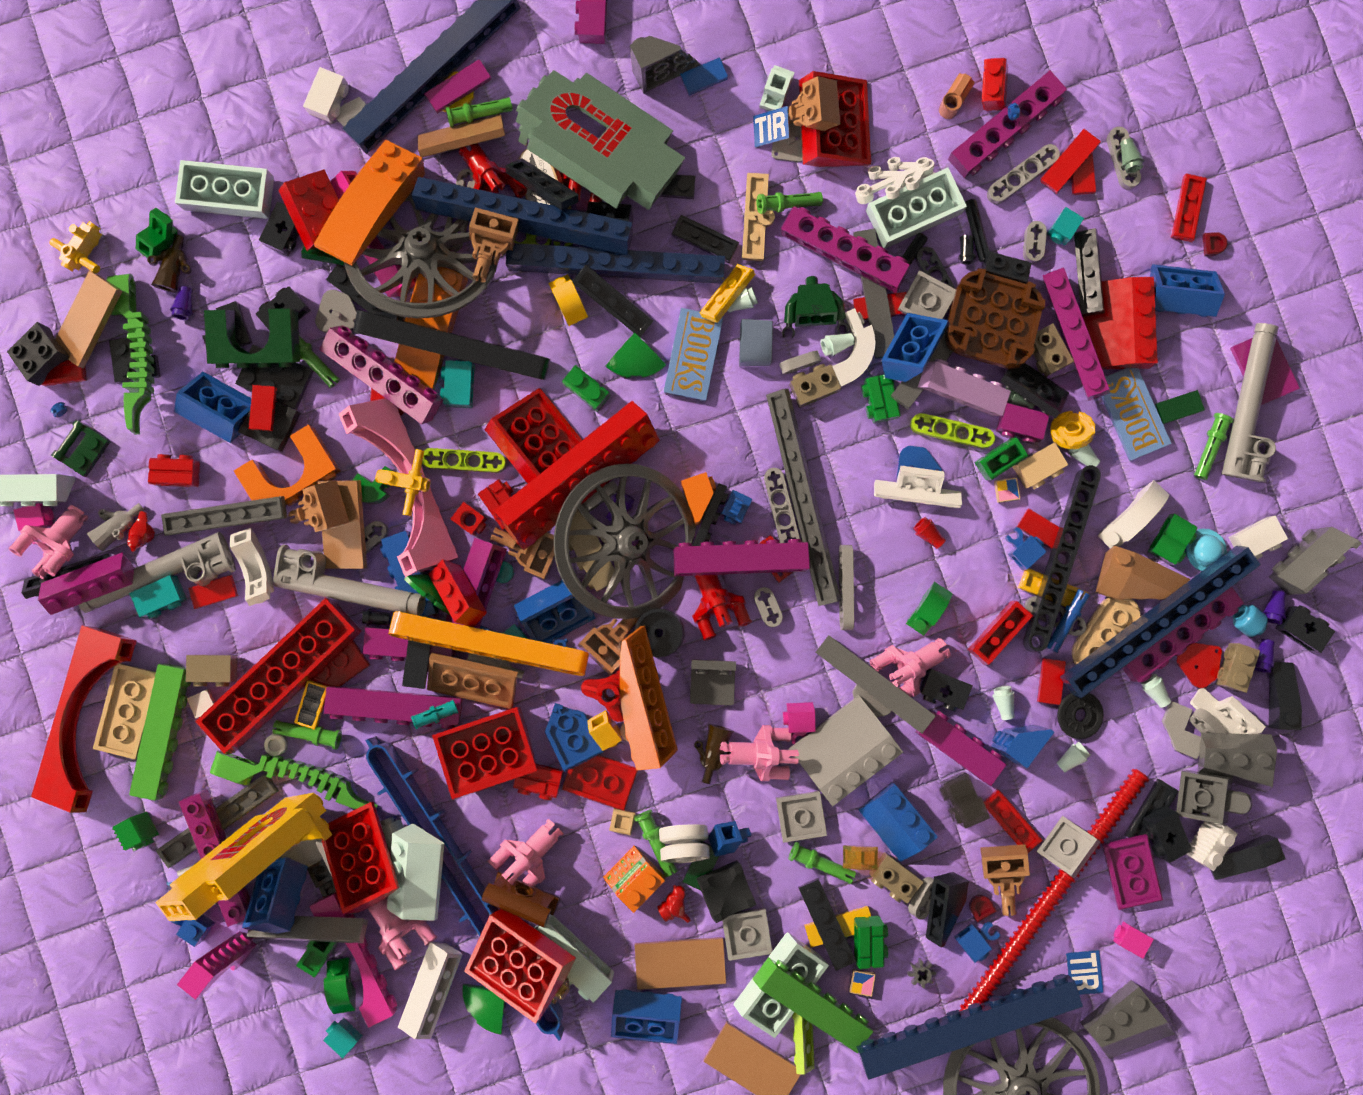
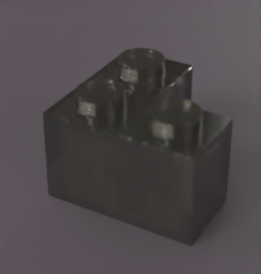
M962 772L940 781L942 788L939 789L943 800L948 801L950 805L948 813L952 821H955L957 825L959 824L966 829L990 818L982 798L976 794L967 773Z

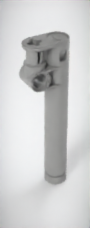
M1256 323L1255 335L1252 338L1222 475L1266 483L1267 481L1264 478L1266 465L1270 463V458L1276 451V445L1271 439L1254 436L1276 342L1275 337L1279 329L1276 325L1267 323ZM1260 443H1263L1266 447L1263 454L1258 450Z
M217 532L134 568L132 585L79 604V607L84 613L95 610V608H100L130 595L129 593L164 577L174 576L185 571L186 577L197 585L205 586L213 581V579H216L219 574L226 571L235 572V564L224 536ZM203 571L202 576L197 579L198 573Z
M283 544L277 552L273 577L275 587L421 616L424 612L426 597H423L421 594L324 575L326 558L320 551L293 550L288 545ZM311 556H312L313 559H314V565H313V566H312L311 563H310V558H311Z

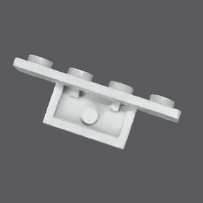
M900 466L897 482L875 480L874 482L875 497L946 506L949 508H961L962 506L960 491L941 489L945 477L944 471Z
M1200 688L1190 701L1194 708H1201L1210 712L1228 731V734H1260L1266 727L1233 696L1218 701L1206 689Z

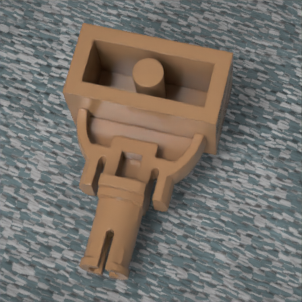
M817 76L802 83L803 91L796 100L792 101L793 105L789 107L788 123H794L795 126L804 125L808 128L822 131L840 125L837 81Z
M475 207L469 225V236L474 248L472 256L474 259H477L478 256L476 268L472 276L474 280L478 281L480 277V282H486L493 257L494 264L497 265L500 257L508 250L513 251L518 234V219Z
M337 480L302 489L304 496L298 504H304V506L292 510L288 514L289 517L295 516V518L289 519L293 524L309 519L304 524L314 527L315 532L349 523Z
M495 527L493 533L503 538L492 534L490 540L518 551V553L509 550L508 555L515 557L517 562L524 567V571L546 580L555 560L554 535L546 532L534 544L523 550L507 532Z
M640 617L622 619L615 628H612L618 621L615 618L609 624L602 625L597 629L594 627L577 646L583 651L588 652L589 657L611 675L620 665L622 640Z
M1026 845L980 847L984 879L987 878L994 887L995 895H999L998 886H1000L1002 914L1009 916L1008 906L1010 905L1011 916L1016 915L1014 885H1016L1017 894H1020L1021 884L1025 876H1030Z

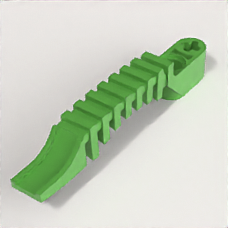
M133 275L108 276L107 281L120 289L122 293L111 315H122L128 320V323L123 324V329L129 332L127 333V339L133 341V343H130V348L136 352H131V358L137 361L130 362V368L136 372H127V378L134 382H123L122 388L130 392L124 393L125 422L130 432L134 435H140L141 412L151 401V394H154V388L151 386V384H154V378L151 376V374H154V368L151 366V364H154V358L150 355L153 354V348L149 345L152 344V339L148 336V334H151V329L146 325L149 324V319L142 312H137L136 283Z
M217 751L210 769L211 774L242 785H250L252 777L262 771L268 772L266 777L269 778L277 775L283 778L285 775H289L288 778L291 779L299 777L301 782L310 778L308 785L313 787L315 784H319L317 791L320 793L324 790L327 791L331 783L324 798L328 801L335 798L339 788H341L335 802L354 809L369 803V801L355 794L351 787V782L345 780L342 775L335 776L332 771L324 772L325 769L321 767L315 769L314 765H304L302 761L294 762L290 758L283 760L284 757L275 756L272 759V756L268 753L262 755L260 762L257 763L234 754H224L222 751Z

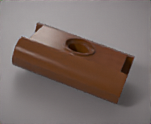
M497 872L494 884L488 883L485 888L482 901L545 928L549 914H555L560 898L518 879L511 885L508 882L511 876L505 879L502 876L504 873Z

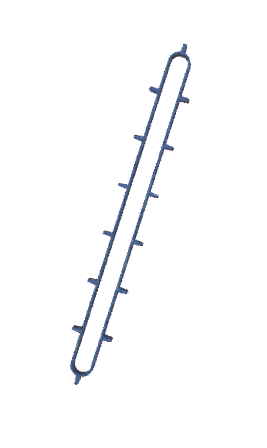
M376 736L365 740L369 747L366 753L367 762L384 787L377 793L378 796L387 792L408 826L415 824L423 829L377 758L376 751L379 747L385 751L489 914L498 911L497 907L482 901L485 887L466 859L472 851L469 850L463 854L439 816L446 810L442 809L436 813L412 776L419 769L416 768L409 771L392 744L388 742L381 743ZM443 860L441 877L464 911L459 922L469 919L480 936L485 924ZM554 997L549 1007L558 1021L549 1022L542 1015L536 1025L542 1033L554 1034L559 1041L564 1032V1027L561 1024L563 1009L556 997Z

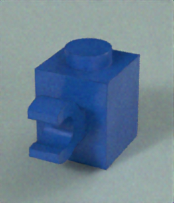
M732 490L721 514L725 517L724 521L732 525H736V523L741 524L752 502V498Z
M1016 527L1013 529L1017 534L1016 539H1012L1009 535L1005 536L1006 541L1015 547L1008 555L1021 570H1027L1047 551L1043 548L1045 546L1044 543L1036 536L1033 537L1031 535L1023 540L1022 530Z
M736 821L716 824L708 835V839L716 857L735 853L740 844L748 842L747 837H751L752 834L749 828L739 830Z
M204 914L196 920L171 921L181 926L176 935L193 947L203 942L215 925V922Z
M986 922L979 931L970 923L954 936L974 963L986 959L989 951L992 950L985 940L993 941L1000 937L998 931L988 934L989 928L993 926L991 922Z

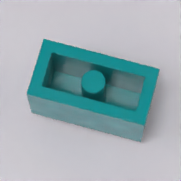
M446 360L445 366H442L441 377L444 380V388L440 390V397L444 399L443 404L446 407L473 408L475 365L473 362Z
M173 575L164 577L129 593L139 617H145L149 620L161 616V611L169 609L171 611L181 607V602L187 600L178 576Z

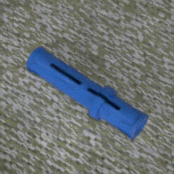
M1077 589L1070 605L1065 607L1066 612L1049 640L1048 649H1051L1056 642L1052 650L1055 653L1059 652L1078 617H1081L1083 607L1091 597V595L1085 593L1080 600L1084 592L1080 589Z

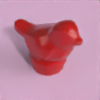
M145 511L139 512L137 520L128 532L127 543L132 552H135L139 547H143L155 537V531L148 524V514Z
M673 885V890L667 895L666 901H662L657 906L665 922L673 920L675 917L682 918L687 923L691 921L690 917L685 913L684 898L686 891L683 886Z

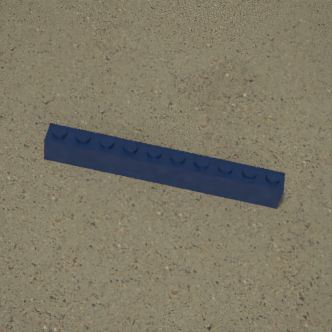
M518 0L475 1L463 15L459 16L447 30L441 33L439 38L428 45L421 55L412 60L403 72L396 75L393 81L385 89H382L370 103L366 104L354 118L350 119L342 129L365 154H368L427 98L426 92L444 82L521 9Z
M418 177L412 193L415 209L471 222L476 207L518 219V232L619 254L628 255L633 238V222L567 208L561 210L553 205Z
M515 243L513 251L508 250L506 252L505 264L509 271L577 275L586 264L603 277L722 284L724 280L725 256L629 250L628 255L596 248Z
M1235 546L1060 676V678L1073 695L1079 698L1084 697L1261 564L1249 547Z
M1059 974L1054 976L1053 980L1035 982L1030 988L1024 990L1022 988L1015 989L1009 995L1003 997L994 996L989 999V1002L983 1004L974 1003L969 1005L968 1009L962 1011H950L946 1014L947 1016L942 1018H929L924 1024L918 1026L909 1025L903 1031L897 1033L888 1032L877 1040H865L856 1048L867 1079L870 1080L1081 1008L1083 1004L1075 980L1069 975Z

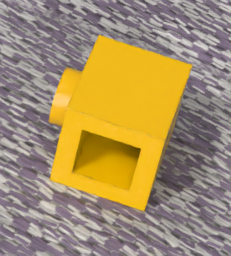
M607 710L587 720L589 733L602 751L614 747L618 742L622 741L620 728Z

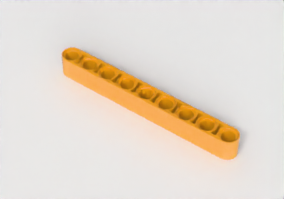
M403 612L393 613L388 633L396 638L577 676H585L589 658L588 652Z

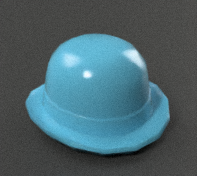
M1210 529L1196 530V539L1192 544L1186 546V553L1190 563L1195 569L1203 571L1227 553L1223 538L1217 532Z

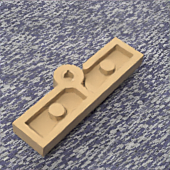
M747 173L742 260H764L765 227H769L774 223L775 214L773 211L759 214L756 200L758 194L768 195L769 174Z

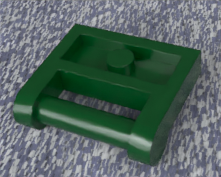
M76 419L72 424L74 427L58 450H54L51 456L81 476L87 477L111 441ZM81 431H83L86 435L70 458L67 457L66 453Z

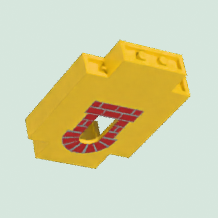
M314 792L287 797L267 813L254 816L170 884L172 889L155 903L169 921L196 920L219 900H229L293 845L306 840L321 838L324 841L327 840L332 833L329 830L328 823L320 817L326 812L322 799Z

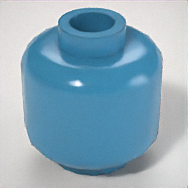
M1252 604L1238 607L1239 611L1233 615L1234 626L1247 637L1263 634L1268 623L1266 614Z

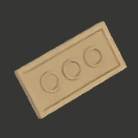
M122 663L114 667L93 749L137 759L156 672Z

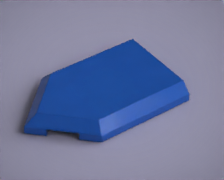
M555 703L545 734L563 771H568L604 753L589 733L586 714Z

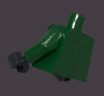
M816 276L807 277L805 279L806 285H799L798 292L792 294L786 303L784 315L786 327L782 330V336H785L784 332L787 329L792 330V338L795 336V330L792 328L793 323H795V327L833 325L837 321L835 333L840 334L839 327L843 326L845 334H847L850 328L844 322V319H846L844 301L835 291H831L829 284H818Z

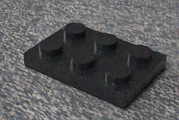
M252 344L249 353H257L263 348ZM293 362V367H279V363H271L272 367H258V363H250V367L241 369L235 383L236 385L252 391L253 385L274 386L277 388L276 402L295 410L298 409L314 370L296 362Z
M1026 363L1022 364L1019 368H1007L1001 379V382L1009 390L1017 392L1024 400L1035 404L1041 408L1043 413L1051 415L1055 419L1061 413L1069 395L1068 391Z

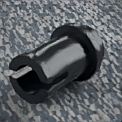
M968 235L960 237V255L958 259L964 265L972 264L976 258V255L973 254L974 237L971 235L969 239H967Z
M371 609L363 611L362 624H366V626H370V624L389 626L390 612L371 611Z

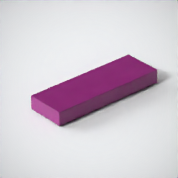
M479 59L432 88L425 95L438 114L446 109V107L451 106L492 79Z

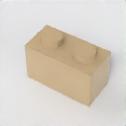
M1054 442L1012 467L1025 489L1031 486L1033 489H1036L1045 484L1044 479L1051 475L1052 478H1055L1064 473L1062 468L1066 467L1068 463Z

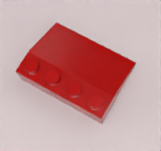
M812 71L799 80L800 93L803 91L802 83L817 76L837 81L840 125L826 131L808 128L804 125L801 126L803 165L817 167L871 165L867 80Z
M1129 277L1102 281L1105 313L1083 317L1102 370L1150 369L1158 363L1154 277Z
M538 388L491 418L484 429L527 484L582 441L541 388Z
M515 707L432 735L452 799L538 771L521 707Z
M369 802L328 823L332 835L325 841L322 838L321 840L342 914L359 913L376 905L400 888L374 802Z
M500 909L490 914L464 972L536 1024L566 980L576 957L518 916Z

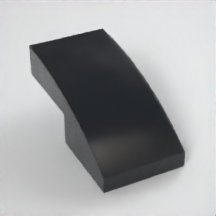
M324 860L307 868L315 887L319 888L323 897L336 891L332 876Z

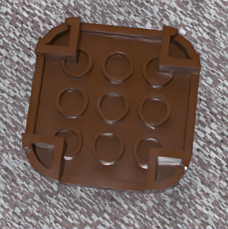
M980 268L969 272L963 276L955 290L948 318L949 324L945 330L946 347L966 358L1002 368H1019L1032 356L1035 350L1033 347L1042 310L1045 308V299L1042 298L1041 293L1035 287L1036 284L1030 281L1024 284L986 273V269Z

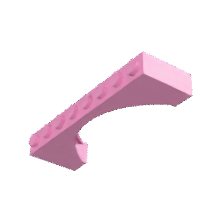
M384 398L349 405L339 413L346 434L352 433L373 444L393 462L400 473L409 474V470L411 471L413 466L415 448L410 441L407 429L403 424L396 405ZM421 466L420 473H422V477L426 478ZM431 487L428 492L419 491L418 495L415 496L410 539L404 552L397 556L405 577L433 569L442 559L452 562L459 558L449 536L447 526L440 514L439 507L431 492Z

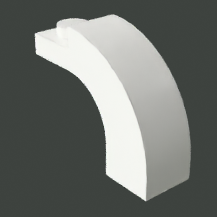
M855 308L845 313L846 321L855 341L853 351L845 361L832 366L840 386L854 381L868 368L875 351L873 327L870 325L863 328L864 319L860 312H856Z
M1153 480L1138 492L1134 501L1119 517L1099 532L1098 537L1110 549L1113 546H1121L1125 541L1128 542L1154 518L1170 495Z
M252 528L230 535V549L237 558L245 579L246 602L249 606L265 602L270 599V593L274 592V584L260 542Z

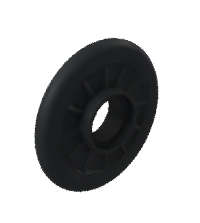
M1072 693L1068 694L1061 701L1057 712L1060 728L1066 735L1074 739H1086L1093 736L1100 729L1104 718L1103 707L1100 701L1091 693L1086 694L1082 698ZM1079 709L1085 711V718L1082 721L1076 719V712Z

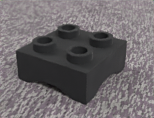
M36 322L7 351L25 379L38 386L45 381L46 376L54 367L65 362L70 357L56 341L51 329L39 322Z
M276 402L273 431L249 429V411L238 432L283 452L301 413Z
M737 860L696 878L715 923L724 920L738 911L756 905L743 868Z

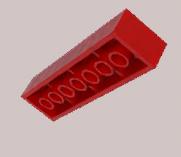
M633 401L629 402L495 509V514L512 539L523 550L527 549L556 525L563 503L570 492L584 478L604 467L616 464H632L645 452L654 447L660 440L648 414ZM611 480L602 483L600 486L603 488ZM593 489L584 498L581 504L586 502L588 498L597 492L596 489Z
M325 598L195 722L224 754L235 753L306 685L307 681H311L352 642L362 630L334 600Z

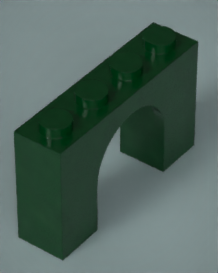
M268 309L269 339L265 347L254 354L244 350L237 341L234 310H204L207 364H215L216 368H229V363H237V368H248L250 363H258V367H272L271 363H279V367H293V362H300L298 309Z

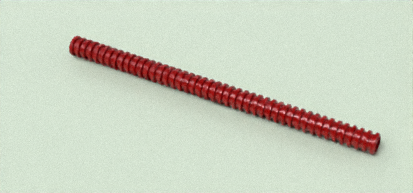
M1131 770L1132 774H1128V779L1123 781V786L1120 785L1119 792L1116 791V796H1112L1111 803H1107L1108 807L1103 809V814H1099L1100 818L1095 820V825L1092 824V829L1087 830V833L1100 841L1099 845L1104 844V838L1109 837L1107 834L1109 832L1112 833V827L1117 826L1116 822H1120V816L1125 815L1124 811H1128V805L1133 804L1132 800H1136V794H1140V789L1145 787L1144 783L1149 782L1148 777L1139 770ZM1061 869L1058 870V876L1055 875V880L1050 881V887L1047 886V891L1042 892V898L1039 897V902L1034 903V909L1031 908L1029 910L1031 913L1029 915L1026 914L1027 918L1021 921L1023 924L1021 926L1018 925L1017 932L1014 931V936H1010L1009 943L1006 942V947H1002L1001 954H997L998 958L993 959V965L990 964L988 966L990 969L988 971L985 970V976L980 977V982L977 981V987L972 988L973 992L968 994V999H964L965 1003L960 1005L961 1009L959 1011L968 1009V1006L974 1003L983 1004L986 1001L989 1002V996L994 995V990L997 991V985L1002 984L1001 980L1006 978L1005 974H1009V969L1015 966L1013 963L1019 961L1017 958L1023 955V950H1027L1026 946L1031 944L1030 940L1035 939L1034 935L1039 933L1038 929L1043 928L1042 924L1047 922L1046 918L1051 917V911L1056 910L1054 907L1056 905L1059 906V900L1064 899L1062 896L1064 894L1067 895V889H1071L1072 882H1076L1075 878Z

